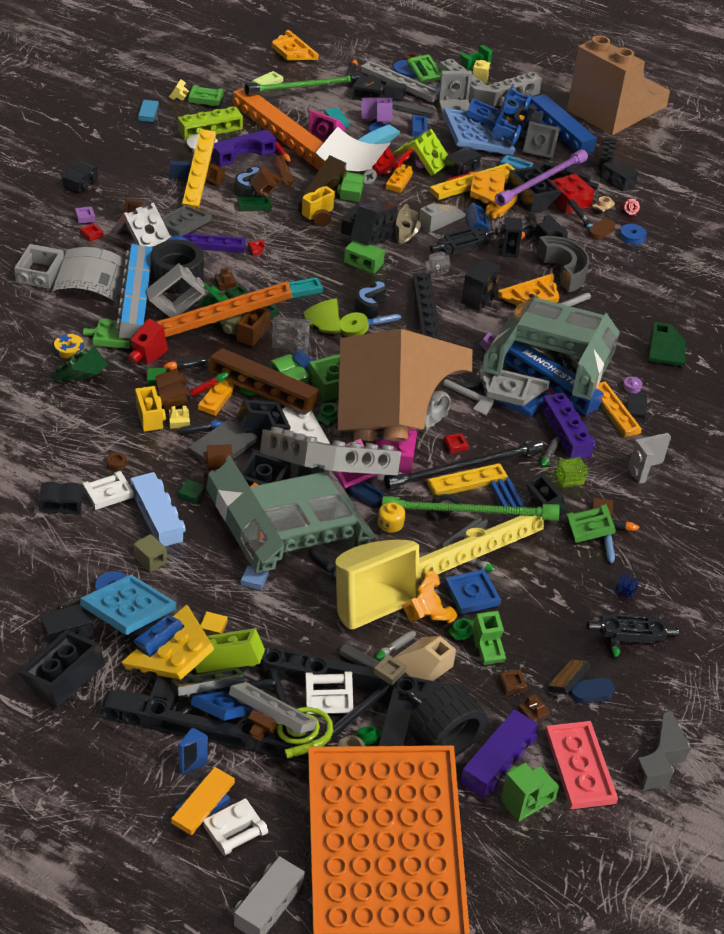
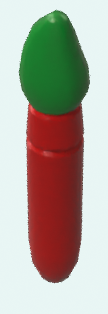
M220 373L216 377L190 390L191 397L223 382L229 376V373Z

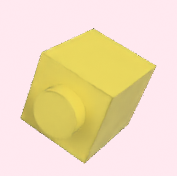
M476 60L473 68V75L485 85L489 76L490 63L484 60Z

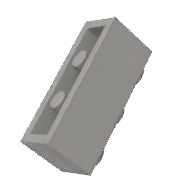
M279 856L274 864L270 863L266 867L262 879L259 882L253 883L244 901L240 900L233 911L234 926L246 934H266L303 887L305 872Z

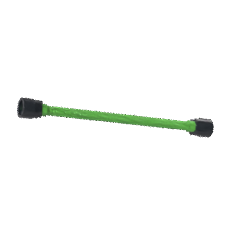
M356 72L348 73L345 77L258 85L257 82L246 83L244 91L247 96L259 95L260 92L268 90L338 83L354 85L362 74Z

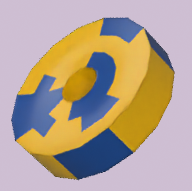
M74 334L62 335L54 342V351L62 358L68 359L74 353L84 349L83 339Z

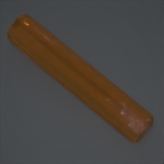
M276 155L275 163L286 186H293L294 179L283 156Z

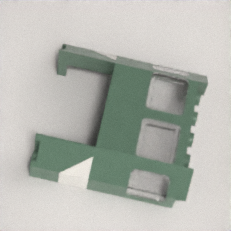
M537 295L518 305L485 353L482 371L500 375L503 369L504 357L515 340L581 358L578 363L572 395L590 400L615 352L620 334L608 314L602 315L536 298Z
M229 455L225 459L224 465L215 470V472L212 470L208 474L206 490L255 573L275 569L277 560H282L283 552L329 543L344 538H349L347 546L349 549L368 544L371 539L376 538L332 471L324 470L325 468H311L299 465L298 471L302 477L249 487Z

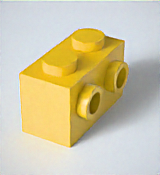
M155 386L135 389L136 408L143 431L163 429V421L166 420L165 410L162 409L161 398L157 395Z

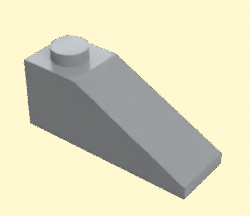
M432 203L420 209L419 221L421 222V227L431 233L466 217V214L455 206Z

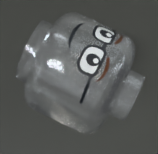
M445 252L430 254L429 260L425 261L427 271H431L434 276L448 273L449 268H451L449 254L446 255Z

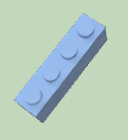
M154 472L131 478L134 499L153 536L164 546L183 542V532L186 531L184 522L179 520L176 507H172L168 492H164L162 480L158 479Z

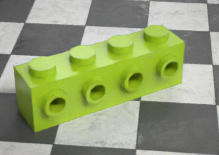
M237 107L178 117V131L183 139L187 140L190 136L199 134L200 129L215 131L216 134L243 130V115Z

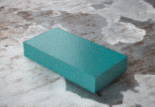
M339 107L324 109L325 115L338 119L345 128H349L350 123Z
M317 277L289 282L293 298L323 292V287Z

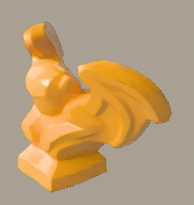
M425 573V579L417 589L418 596L405 602L403 605L409 621L413 622L424 616H430L432 620L447 621V623L453 622L457 617L456 611L451 606L443 608L440 597L434 590V587L440 584L437 573Z

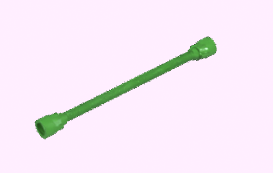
M383 496L382 505L390 502L397 503L404 509L410 510L428 509L431 511L446 510L449 512L530 514V516L533 514V516L542 517V520L559 521L560 505L543 504V507H533L532 509V507L516 508L513 506L511 508V506L495 507L492 505L490 507V505L414 503L392 496Z

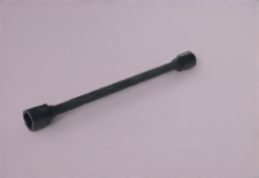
M539 438L524 441V444L517 448L409 474H402L400 471L398 475H385L384 483L387 490L404 487V484L411 480L519 454H526V456L536 455L543 452V444Z

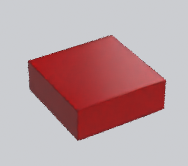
M93 223L81 228L80 234L91 242L103 237L104 231Z
M462 433L444 436L443 441L450 454L468 451L469 445Z

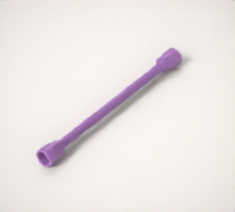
M583 149L578 150L567 161L512 190L501 191L495 195V202L499 206H503L512 201L515 195L570 165L585 162L588 158L587 152Z

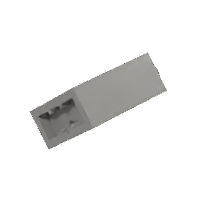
M29 244L14 268L16 282L50 289L58 276L63 262V250ZM32 263L50 266L47 272L29 269Z
M177 264L146 289L149 301L169 317L180 315L205 295L203 281L199 277H194L187 267L184 268L180 264ZM180 278H183L192 287L175 301H170L162 293Z

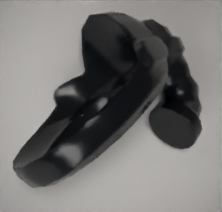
M554 351L559 365L568 369L571 359L565 358L564 353Z
M435 494L431 503L435 504L446 500L456 505L461 503L459 498L452 494ZM427 509L428 515L434 519L439 518L438 512L450 513L446 510L431 511Z

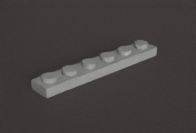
M372 61L361 66V72L367 75H374L380 78L381 81L406 84L407 92L426 99L428 102L433 103L439 97V90Z

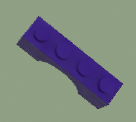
M263 130L214 143L211 158L221 167L233 164L234 158L241 153L251 152L261 156L276 152V138L268 130Z

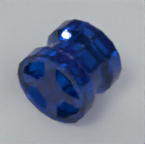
M624 572L617 583L615 591L618 593L623 592L627 597L632 598L638 588L640 579L631 578Z

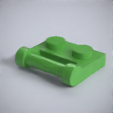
M429 54L407 60L406 63L417 76L418 82L426 84L441 80V72ZM416 64L419 65L420 69L422 70L425 76L422 75Z
M193 85L189 94V102L219 106L224 95V89L219 88L217 90Z
M607 504L575 514L573 512L567 513L568 523L575 543L616 533Z

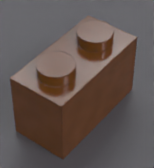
M262 307L247 312L237 323V341L254 346L270 328L271 309Z

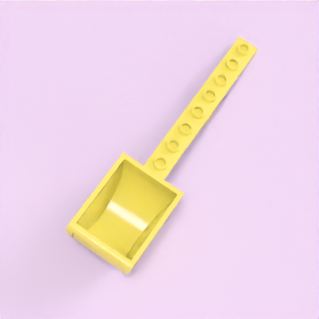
M524 514L487 530L471 528L466 531V539L420 558L419 544L410 540L378 541L349 549L339 555L335 562L337 612L339 618L347 628L356 629L402 609L405 602L418 596L419 582L425 579V573L436 572L440 574L541 531L544 528V520H542V517L533 516V514L531 516L530 514Z

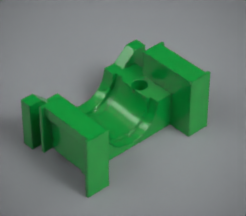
M481 45L478 52L469 55L461 52L459 53L462 59L461 66L467 71H471L476 60H484L491 64L493 50L485 45Z

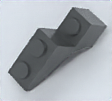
M672 711L665 712L658 731L656 751L648 756L639 757L634 773L643 791L669 786L674 774L672 764L685 762L690 751L689 740L684 737L680 722L675 719Z

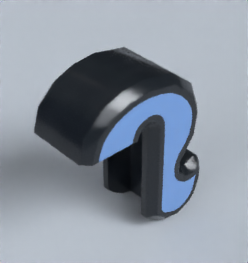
M250 167L247 169V172L239 173L234 177V192L237 196L256 197V190L251 183V178L259 171V167Z
M374 281L370 284V287L360 288L356 292V310L367 318H376L378 315V303L386 300L387 284L382 281Z

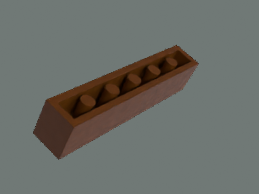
M223 348L210 356L208 373L217 376L220 373H229V376L225 379L226 381L279 402V404L305 415L317 406L320 391L318 388Z

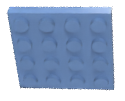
M450 108L443 109L442 114L457 146L461 148L468 146L474 150H486L491 153L498 152L503 155L514 154L515 148L510 146V140L503 137L499 139L491 135L493 127L466 116L467 111Z

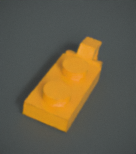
M224 380L213 386L198 404V410L216 416L233 394V383Z

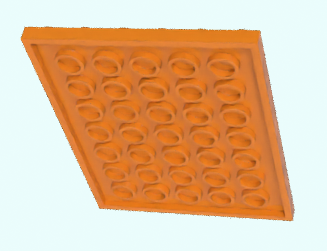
M454 746L308 747L313 934H470Z

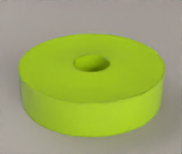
M358 312L345 315L340 320L341 333L346 337L363 335L369 328L367 317Z

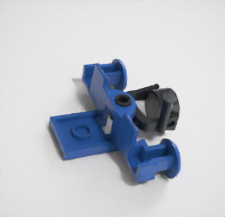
M514 84L508 89L500 110L472 98L466 116L493 127L491 135L499 139L503 137L510 140V146L516 143L521 129L527 132L529 121L541 123L544 115L536 111V106L530 105L531 94L526 96L513 90ZM519 115L525 116L524 120H521ZM506 116L511 118L513 124L517 125L518 127L508 124V120L502 119V117Z

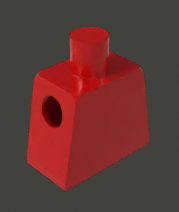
M148 319L132 337L131 346L133 351L128 355L131 363L136 364L138 361H141L147 365L151 364L168 350L162 325Z

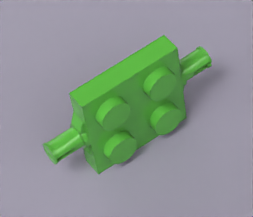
M100 319L95 329H83V336H94L93 345L126 349L131 347V339L119 337L120 330L116 329V320Z

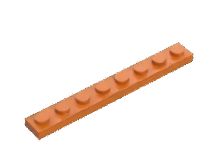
M286 281L157 321V323L164 327L165 337L293 297L289 283Z

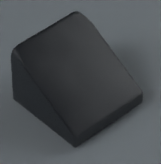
M629 393L626 402L629 413L632 416L646 417L647 395Z

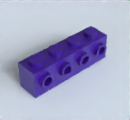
M565 392L545 395L541 410L556 437L560 438V443L569 459L591 457L593 448H595V440L590 436L587 426L583 424L579 413L574 409L572 401L568 399Z

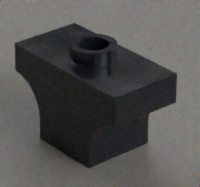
M546 215L543 222L537 225L536 238L539 240V237L556 236L567 239L568 232L553 217Z

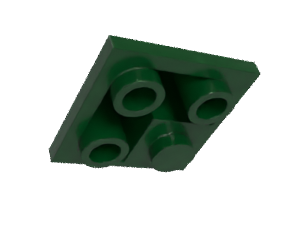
M653 322L649 338V361L685 366V340L672 324Z
M95 346L90 349L84 348L80 352L71 355L67 359V363L58 366L52 379L87 380L102 371L108 363Z

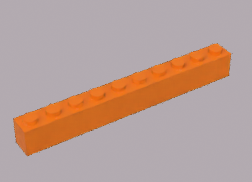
M244 88L233 91V106L237 107V109L262 128L268 130L274 137L312 166L320 170L325 160L319 157L316 152L323 145L322 141L260 95L247 96Z

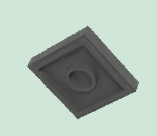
M529 121L522 152L553 159L560 128Z

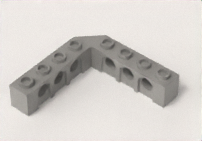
M453 59L440 62V72L467 71ZM529 72L514 78L505 79L504 81L485 85L481 80L472 75L469 102L471 103L472 98L492 107L502 106L507 91L512 84H514L513 90L526 96L531 94L532 97L540 93L542 78L534 72ZM454 83L451 87L456 88L459 84Z
M279 427L263 430L260 453L305 467L325 468L324 470L398 475L401 451L393 450L394 446L382 444V448H378L377 444L366 443L365 447L362 446V443L350 442L349 445H345L346 442L336 440L333 441V444L318 442L317 437L294 433V431L283 430V428Z

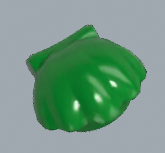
M324 403L316 416L317 421L329 426L332 421L338 418V404Z
M464 617L455 621L449 629L451 637H454L455 640L470 638L474 632V621Z
M366 726L358 729V735L356 736L361 738L366 746L380 740L382 732L376 730L373 726Z

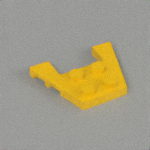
M185 605L173 616L181 621L184 627L182 630L176 632L174 637L161 646L153 656L149 657L136 649L122 661V664L127 670L135 668L140 669L142 673L151 671L156 672L158 676L181 680L214 650V647L189 606Z

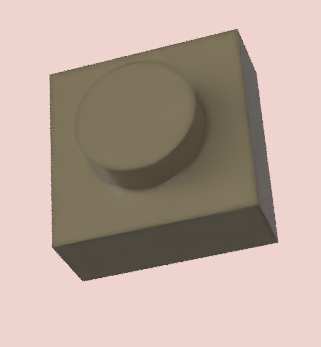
M387 655L374 668V674L390 685H393L406 672V666L390 655Z

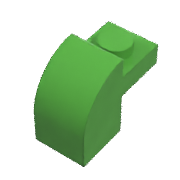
M493 611L477 614L473 624L475 648L479 649L483 665L505 662L506 656L500 639L504 629L499 612Z

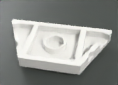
M289 407L282 409L291 427L290 431L317 437L318 442L330 444L312 410L305 415Z

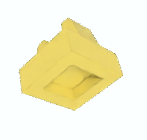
M180 80L169 97L173 100L177 97L183 101L189 93L184 87L186 83Z
M175 406L171 407V410H169L170 429L190 425L189 411L186 406H183V409L176 410Z

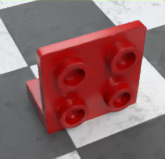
M387 147L372 166V169L376 172L377 176L382 173L386 175L393 167L397 169L403 165L402 162L410 158L409 154L413 149L410 148L394 157L391 150Z

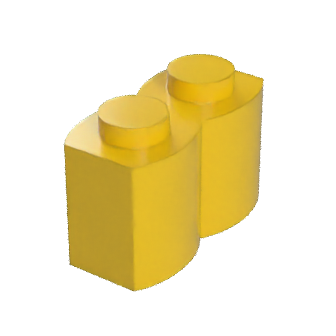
M325 186L318 188L315 192L304 195L302 215L309 220H314L316 211L320 209L332 211L334 208L335 191Z

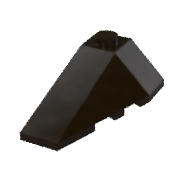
M329 155L300 198L298 211L302 212L304 195L315 192L318 188L325 186L332 189L339 184L341 179H345L348 172L346 170L347 163Z

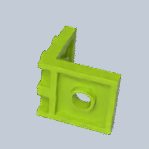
M432 128L406 142L392 153L395 157L412 148L416 151L430 176L436 174L445 166L446 156H448Z

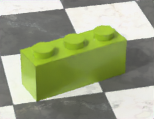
M256 628L207 636L214 650L195 666L197 673H209L216 670L260 664L265 649Z

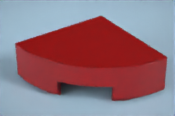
M264 240L248 242V249L253 257L260 255L264 251Z

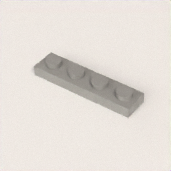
M247 682L230 687L229 695L235 697L239 703L253 707L255 711L274 719L275 723L289 727L293 733L303 734L315 729L317 720Z

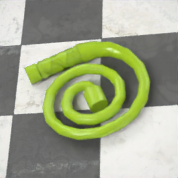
M313 707L297 709L302 713L311 712L318 714L326 721L327 731L324 736L314 741L312 740L318 735L320 725L319 721L312 715L306 714L317 720L314 731L306 738H289L282 731L283 724L277 725V733L285 742L296 745L303 744L285 749L287 759L308 753V747H323L330 741L333 734V723L327 713ZM286 726L288 734H290L293 737H301L307 733L304 732L303 734L293 733L290 730V728Z

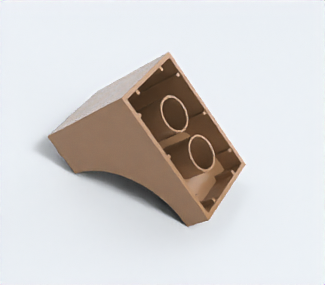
M594 36L592 40L578 46L567 111L614 135L666 107L670 90L644 77L645 61L635 57L631 49L618 48L610 44V39L605 36Z
M404 329L340 338L338 431L354 434V441L361 439L363 444H375L377 434H384V440L388 441L408 440V431L424 430L428 404L439 382L447 375L472 372V349Z

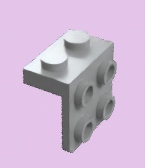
M669 433L635 440L628 469L639 484L646 482L650 466L664 461L671 439Z

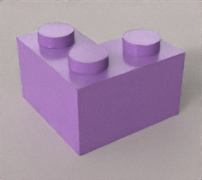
M362 98V119H365V121L377 119V122H380V124H389V121H392V98Z

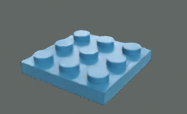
M133 575L126 576L82 597L80 606L125 635L176 610L175 601Z

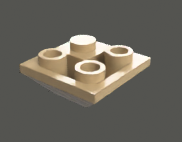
M441 636L422 637L393 658L406 666L404 675L434 681L453 667L456 649Z

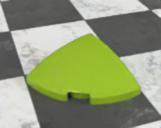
M337 298L320 302L304 311L305 319L311 327L314 324L319 328L320 332L341 333Z

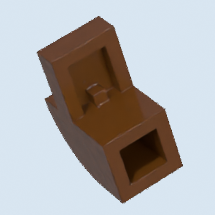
M261 167L251 178V183L257 193L266 197L282 181L278 175L269 172L266 167Z

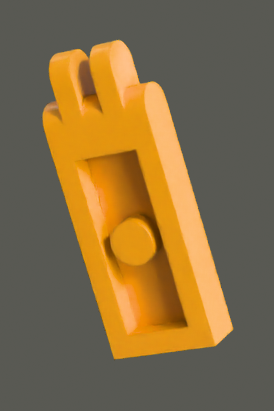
M403 164L397 168L386 183V189L401 193L413 174L412 167L408 166L406 169V165Z
M515 195L513 200L501 206V209L496 208V204L491 202L486 207L485 215L488 217L491 215L493 219L497 216L501 217L517 202L518 196Z

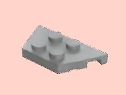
M480 365L479 374L488 398L524 406L549 388L550 381L505 370H502L500 375L482 371L483 365Z

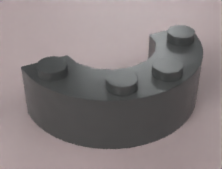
M556 236L539 237L537 255L544 263H556L563 266L560 283L567 292L576 291L586 280L589 256L585 249L566 238Z

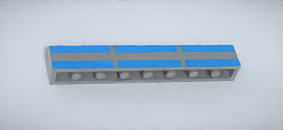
M131 244V251L127 250L116 329L120 330L119 337L132 339L144 324L147 299L146 289H148L152 247Z

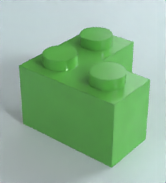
M525 762L519 767H512L506 773L501 802L519 822L556 799L559 786L541 766L532 770Z

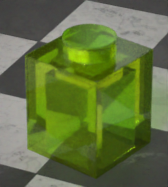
M581 457L558 460L555 475L563 488L583 485L588 475V467L583 463Z

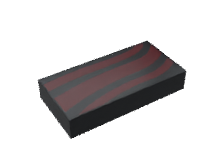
M571 659L547 685L549 692L568 694L591 668L589 661Z

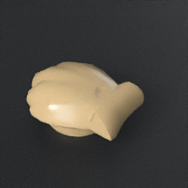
M602 196L592 207L604 212L611 209L615 202L610 197Z

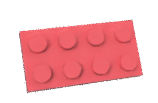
M591 721L546 726L545 733L570 809L616 804L618 797Z

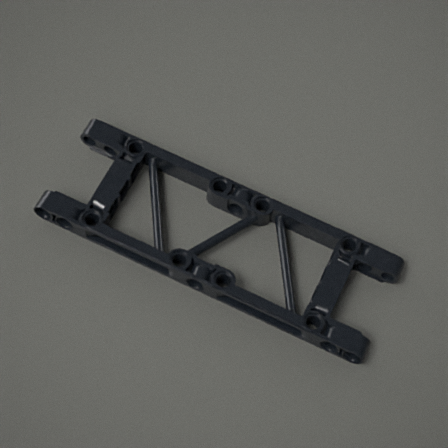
M151 622L133 631L130 636V642L138 647L134 643V639L157 622ZM263 645L265 651L260 664L254 665L261 667V672L265 677L277 681V684L273 686L276 697L288 704L281 681L288 680L306 686L305 673L312 672L313 675L344 674V672L351 671L352 687L373 691L372 694L333 726V734L330 741L383 695L387 694L392 696L379 746H405L409 720L413 709H416L418 706L407 697L406 691L412 690L425 699L435 690L448 685L402 675L393 685H390L376 676L373 668ZM242 666L238 668L242 672H245L251 666ZM163 676L157 677L150 696L119 689L108 691L99 709L100 715L108 720L185 736L190 729L195 728L207 735L208 742L287 759L285 749L303 745L285 742L279 737L277 729L273 735L265 732L262 740L259 741L252 738V734H250L253 725L249 718H244L238 724L192 715L191 713L197 707L191 705V702L180 711H173L175 700L179 696L172 689L171 680L173 678ZM313 684V688H320L325 684ZM285 725L282 727L283 733L289 738L302 739L307 737L306 734L301 737H293L288 734ZM326 743L323 747H337V746L328 745V744ZM308 753L289 758V760L308 764Z

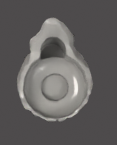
M434 391L430 398L425 417L426 430H429L430 427H433L442 418L448 416L451 400L450 396L444 391Z

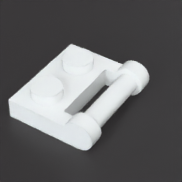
M121 471L114 472L112 476L90 483L88 481L81 483L84 494L87 495L95 510L134 498V491Z
M351 671L344 672V674L313 675L312 672L305 673L306 707L318 708L327 714L349 713L353 710ZM344 683L345 689L313 690V684Z
M246 798L203 821L204 828L224 856L231 853L233 848L258 835L262 837L268 834L267 825L259 818ZM251 825L253 826L252 828H250V829H248V830H246V831L240 833L239 835H237V836H235V837H233V838H231V839H229V840L226 839L227 837H229V836H231V835H233V834H235V833H237V832H239V831H241V830H243V829H245V828H247V827H249V826H251Z

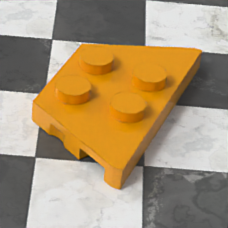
M290 30L286 31V35H280L278 39L272 41V48L286 60H318L319 54Z
M506 169L474 173L470 196L486 204L489 201L495 203L496 208L501 209V206L495 202V195L504 190Z
M553 274L498 290L497 293L498 298L517 306L530 299L529 294L537 295L539 299L555 303L559 300Z

